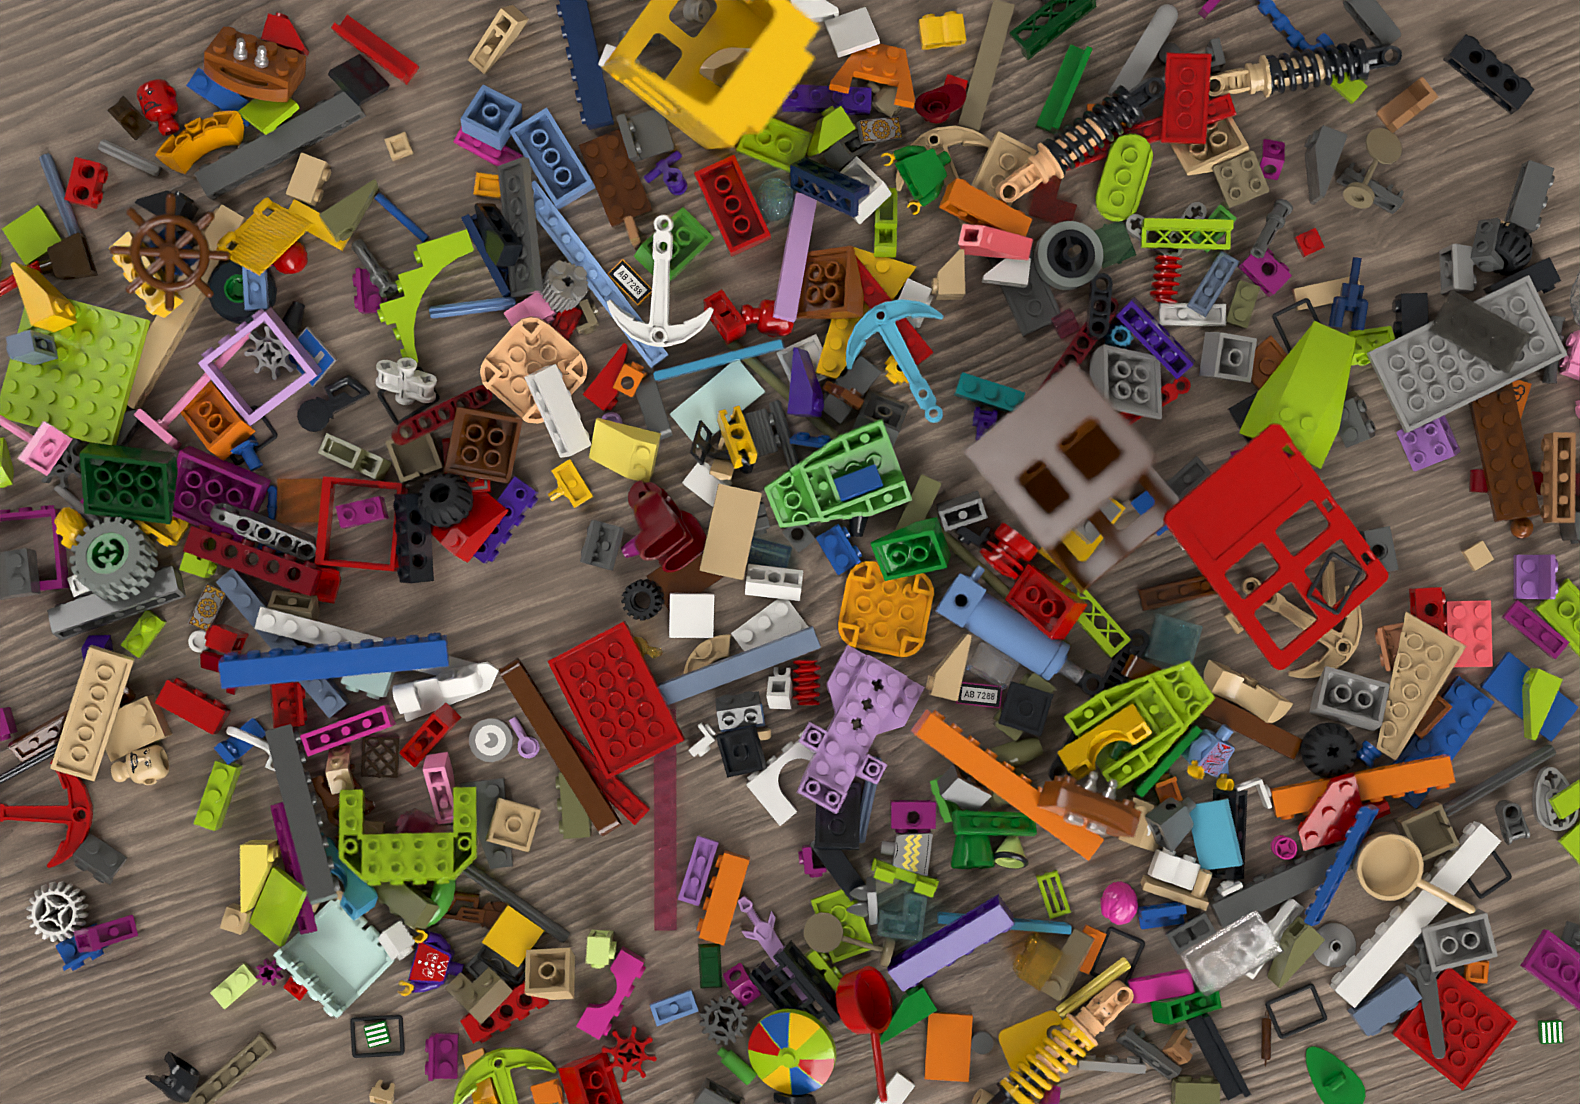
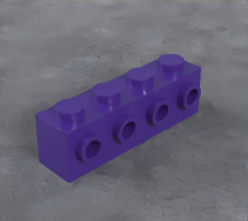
M516 476L497 500L509 511L474 554L484 564H487L489 561L493 562L500 553L497 549L502 543L505 545L513 535L510 533L515 525L518 527L526 517L523 515L528 507L532 509L539 499L536 497L539 492Z

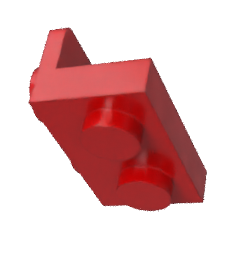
M317 567V569L323 572L315 595L318 601L335 604L341 584L340 572L332 567ZM295 568L296 575L294 580H297L301 573L298 568Z
M299 682L270 684L273 728L289 724L292 727L305 726L307 710L303 708V699H305V689Z

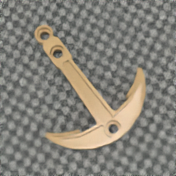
M945 126L927 131L920 135L911 145L924 146L927 150L933 148L938 155L943 151L949 154L947 147L962 143V146L989 148L991 141L973 129L960 126ZM935 136L938 139V142L936 144H932L930 142V137ZM952 159L949 164L944 166L948 175L944 179L945 188L954 179H959ZM897 169L896 191H901L904 180ZM958 218L961 227L963 224H967V222Z
M1254 577L1244 579L1241 585L1243 592L1249 595L1260 585V581ZM1248 582L1253 583L1254 588L1252 590L1247 589ZM1349 585L1344 587L1345 594L1350 587ZM1278 592L1272 596L1271 602L1263 604L1271 611L1281 614L1303 631L1316 620V618L1286 601L1285 597ZM1360 605L1345 617L1339 632L1331 629L1318 640L1327 648V651L1319 660L1314 659L1299 669L1289 671L1288 676L1316 678L1321 676L1325 666L1337 669L1347 662L1358 646L1362 631ZM1341 643H1344L1346 646L1344 651L1339 650Z

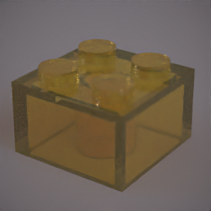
M1035 932L1033 936L1030 935L1024 944L1026 947L1022 955L1018 954L1012 965L1018 978L1041 991L1064 953L1057 944Z

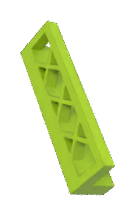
M1144 218L1141 222V248L1230 250L1231 231L1234 227V220ZM1146 231H1156L1161 238L1156 243H1146ZM1171 231H1177L1183 239L1179 243H1171L1166 236ZM1200 231L1206 239L1200 244H1194L1188 237L1193 232ZM1215 232H1225V244H1216L1210 237ZM1184 240H1186L1189 244H1181V243H1182Z
M1067 577L1060 584L1066 586L1070 580ZM1077 589V596L1081 599H1088L1092 603L1091 613L1083 612L1076 622L1103 652L1112 658L1131 639L1087 590L1082 592L1086 597H1080V592ZM1086 615H1091V621L1086 617ZM1094 615L1103 616L1107 620L1106 629H1097L1095 627ZM1110 624L1115 630H1109ZM1101 632H1106V638ZM1109 632H1118L1124 639L1115 648L1109 642Z

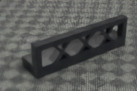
M1213 789V801L1220 800V794L1229 795L1228 801L1243 865L1226 867L1225 874L1217 873V869H1210L1212 878L1226 880L1244 879L1248 791Z
M1205 1013L1185 1020L1216 1080L1220 1083L1226 1099L1229 1101L1240 1094H1243L1245 1098L1250 1096L1251 1093L1211 1016Z

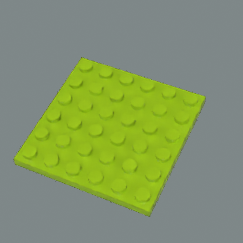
M68 299L75 307L77 323L54 333L32 326L24 307L17 334L32 330L54 337L58 358L37 365L10 359L0 393V415L8 420L37 428L45 421L69 437L90 443L116 445L150 321Z

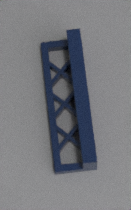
M807 157L790 164L791 189L853 218L859 215V199L870 194L869 185ZM798 176L802 179L803 183L805 184L804 186L798 184ZM812 183L817 185L820 193L816 192ZM829 190L834 194L836 201L831 198ZM844 198L851 200V208L848 207Z
M470 214L461 217L503 297L511 296V291L506 283L509 275L508 267L506 270L495 266L486 253L483 238L480 234L481 231L474 222L477 220V215L470 216Z

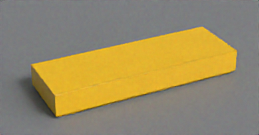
M294 199L288 210L314 224L307 232L343 251L350 238L336 242L322 223L319 216L320 213Z

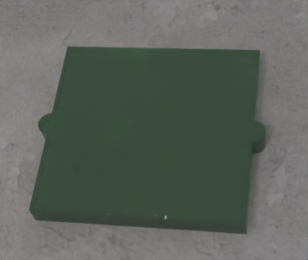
M1123 221L1110 225L1104 224L1102 228L1094 231L1099 237L1103 248L1102 269L1114 264L1120 265L1122 261L1137 255Z

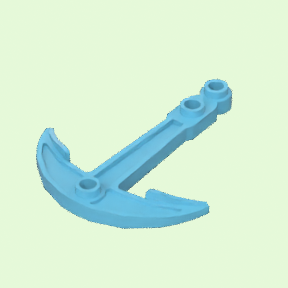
M905 299L884 302L875 306L859 320L851 333L846 349L847 369L852 370L857 355L866 345L865 340L879 332L910 383V389L920 408L925 410L926 419L931 423L939 422L943 417V411L936 405L937 400L927 381L922 378L896 326V321L909 316L912 319L927 317L942 320L944 316L925 303ZM883 312L885 317L879 320L877 319V313ZM921 390L927 391L925 398L919 396ZM932 409L938 411V415L934 418L929 415Z

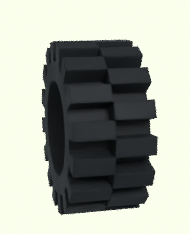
M640 579L631 583L622 594L624 599L621 600V603H625L623 609L624 611L628 610L627 615L629 617L634 616L633 619L648 620L656 616L663 608L661 605L664 604V600H662L664 593H660L661 587H656V582L654 581L649 582L650 579ZM638 592H646L649 595L650 605L647 608L637 605L636 595Z

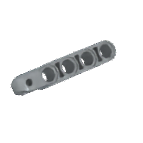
M1164 4L1156 11L1110 88L1108 95L1112 97L1113 91L1119 85L1124 86L1129 91L1141 82L1177 21L1178 11L1173 5Z

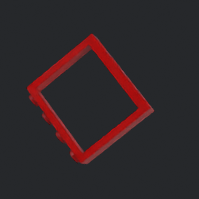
M323 476L315 564L397 572L399 566L396 553L395 515L390 564L329 559L335 485L397 490V494L409 493L406 484Z

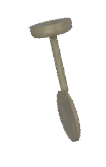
M1385 128L1373 129L1366 136V149L1374 160L1363 182H1352L1346 186L1343 192L1345 201L1356 208H1368L1375 199L1373 190L1367 184L1378 162L1392 164L1401 156V142L1394 133Z
M821 912L815 914L807 920L804 926L803 935L805 942L811 949L817 952L826 953L833 951L843 941L880 952L879 963L883 967L887 968L892 958L895 937H886L882 947L843 936V928L840 921L830 913Z

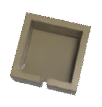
M433 432L406 445H398L392 439L385 441L399 480L403 484L424 477L423 474L429 476L444 470V460ZM408 433L403 434L402 436L408 438Z
M1433 801L1393 819L1400 835L1411 840L1417 846L1423 861L1460 845L1452 827L1446 825L1450 822L1440 803Z

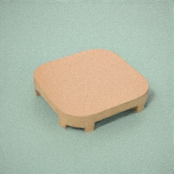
M529 316L516 322L488 353L481 364L480 375L482 383L487 390L489 389L515 413L521 416L524 421L538 424L544 422L524 377L545 366L556 364L562 373V379L566 388L572 395L586 378L587 363L582 353L549 323L539 317Z

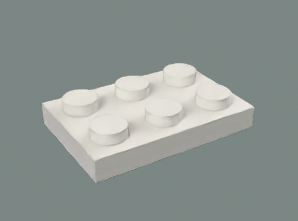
M777 599L731 634L741 648L747 651L808 628V626L789 600Z

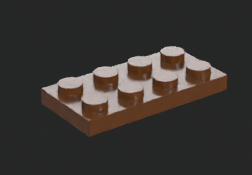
M620 129L579 145L612 228L625 223V217L631 216L635 219L652 212L635 166L628 157Z

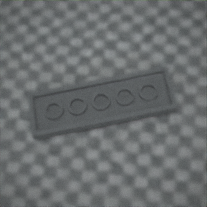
M525 157L498 166L502 214L523 244L515 266H508L511 298H519L543 291V278L540 267L541 257L538 247L539 236L536 228V211L533 200L534 190L531 180L532 169L529 158Z

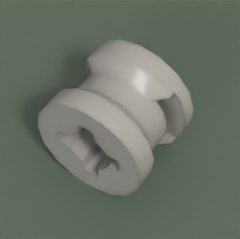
M687 0L683 8L685 20L687 22H707L710 17L709 3L706 0H699L698 2L696 0Z

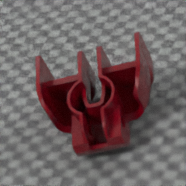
M640 480L630 488L628 503L633 509L636 523L641 531L635 539V547L643 560L657 558L664 572L669 573L682 569L703 553L707 535L694 515L680 510L668 493L652 482Z

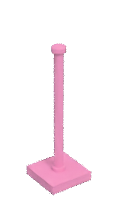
M251 332L228 348L214 362L219 370L249 339L248 335ZM205 372L161 420L155 421L140 408L134 415L177 451L182 443L167 431L169 429L168 425L211 379Z
M0 415V425L28 443L18 459L48 476L73 439L43 421L33 436Z

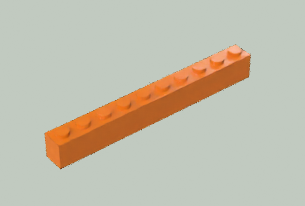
M927 709L911 730L916 736L1088 861L1091 859L1104 841L1101 836L1085 828L1086 825L1077 826L1063 820V816L1037 807L1043 788L1040 786L1037 789L1030 785L1032 780L1022 773L1020 776H1017L1013 773L1015 768L1006 761L1001 764L995 760L998 757L988 748L985 751L978 747L981 744L972 736L965 738L961 735L963 732L961 728L954 723L950 726L944 722L946 717L936 710L933 713Z

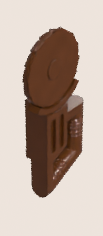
M455 891L451 906L442 918L481 923L482 928L486 926L490 930L508 904L503 901L494 903L489 901L483 908H479L480 894ZM457 900L474 902L473 907L462 906L457 914L449 913Z

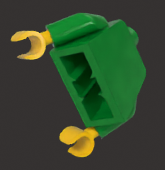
M908 145L895 150L893 154L889 152L882 154L881 157L888 155L891 158L890 163L884 164V166H890L893 163L896 165L914 200L909 201L907 208L912 204L918 207L912 212L913 215L919 213L921 206L925 207L939 197L944 186V179L948 176L944 166L951 162V157L946 151L937 155L933 148L927 150L924 146Z

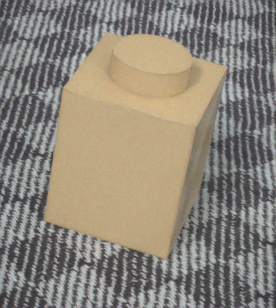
M233 903L227 906L220 928L242 935L248 931L249 921L254 909L241 913V905Z

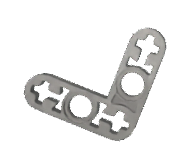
M1200 202L1191 203L1180 219L1185 217L1190 219L1193 214L1191 209L1194 210L1196 208L1200 209L1199 214L1201 217L1196 216L1194 219H1204L1207 214L1206 207ZM1133 214L1125 221L1124 228L1128 234L1141 242V235H1139L1141 230L1139 228L1131 229L1132 224L1130 221L1138 220V226L1141 227L1144 217ZM1146 231V243H1152L1147 238L1150 231ZM1171 231L1166 236L1171 243H1174L1176 239L1179 241L1183 239L1177 231ZM1193 232L1188 238L1191 239L1195 232ZM1151 248L1160 255L1178 257L1184 250L1175 249L1177 253L1169 254V249Z

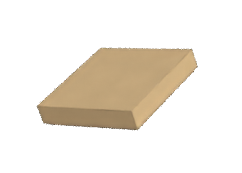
M498 798L486 841L529 852L541 809Z

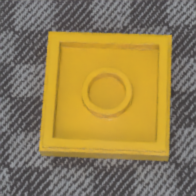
M507 905L482 940V943L519 967L526 957V950L532 949L544 930Z

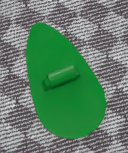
M1309 1046L1306 1049L1307 1070L1324 1104L1364 1103L1366 1097L1365 1087L1361 1079L1347 1065L1322 1048Z

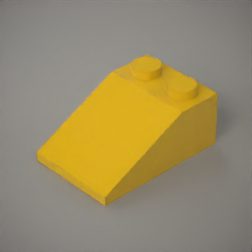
M16 262L10 263L32 326L55 333L77 323L75 317L76 310L73 304L38 270Z

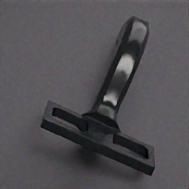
M699 420L690 450L692 456L700 465H704L706 457L731 461L728 450L713 448L710 444L712 432L702 420ZM702 427L707 433L706 440L701 436ZM697 445L702 450L700 458L696 454ZM738 452L742 456L743 464L740 467V471L744 474H750L754 464L749 465V457Z

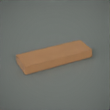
M625 217L624 221L630 241L634 249L637 250L642 245L638 228L633 217Z

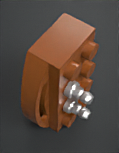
M223 26L204 51V73L222 87L247 97L272 102H288L305 78L306 56L299 54L296 50L279 47L274 42L257 39L252 34L246 35L238 32L233 27Z
M1091 771L1087 783L1083 786L1076 784L1077 779L1070 776H1064V778L1055 776L1054 781H1045L1037 807L1063 816V820L1077 826L1086 825L1085 828L1096 834L1104 835L1106 833L1114 837L1135 836L1142 811L1135 809L1136 803L1131 800H1116V780L1110 779L1108 787L1103 793L1096 792L1097 788L1095 785L1098 773Z

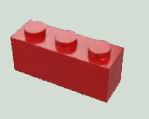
M178 677L176 679H168L155 704L212 735L218 734L231 711L226 708L227 704L218 699L211 700L206 697L207 693L201 689H191L183 679Z

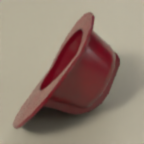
M958 84L943 85L921 94L915 101V110L920 116L924 117L925 121L934 124L942 123L949 118L952 112L961 108L965 103L966 91Z

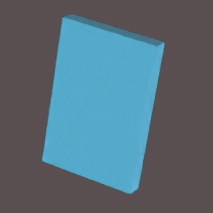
M1228 799L1195 803L1196 807L1189 814L1194 823L1191 830L1198 861L1201 865L1200 869L1210 870L1243 865Z

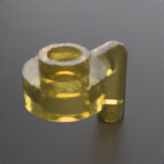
M634 637L636 642L642 646L641 652L643 656L648 654L652 658H656L663 654L661 648L649 646L643 637Z

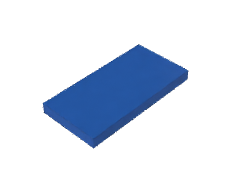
M1507 652L1480 687L1523 720V677L1528 670L1530 671V668L1513 654ZM1558 691L1539 734L1552 742L1579 707Z

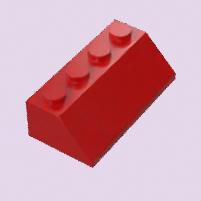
M601 1051L573 1060L557 1068L569 1104H623L613 1070L611 1069L610 1072H607L605 1066L610 1064L607 1053Z

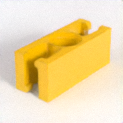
M740 405L735 406L732 415H730L731 420L736 421L732 425H729L726 420L727 410L718 411L717 422L734 469L743 466L742 456L738 454V451L742 449L746 450L749 457V465L754 464L757 458V451ZM733 435H739V436H741L742 438H741V439H735V438H733L732 436H733Z

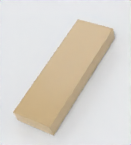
M1350 277L1293 289L1294 301L1296 303L1304 298H1308L1313 308L1332 304L1334 297L1340 296L1342 283H1349ZM1306 303L1296 307L1297 311L1309 309Z

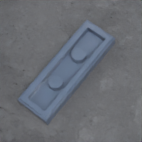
M1220 251L1187 307L1206 318L1240 261Z

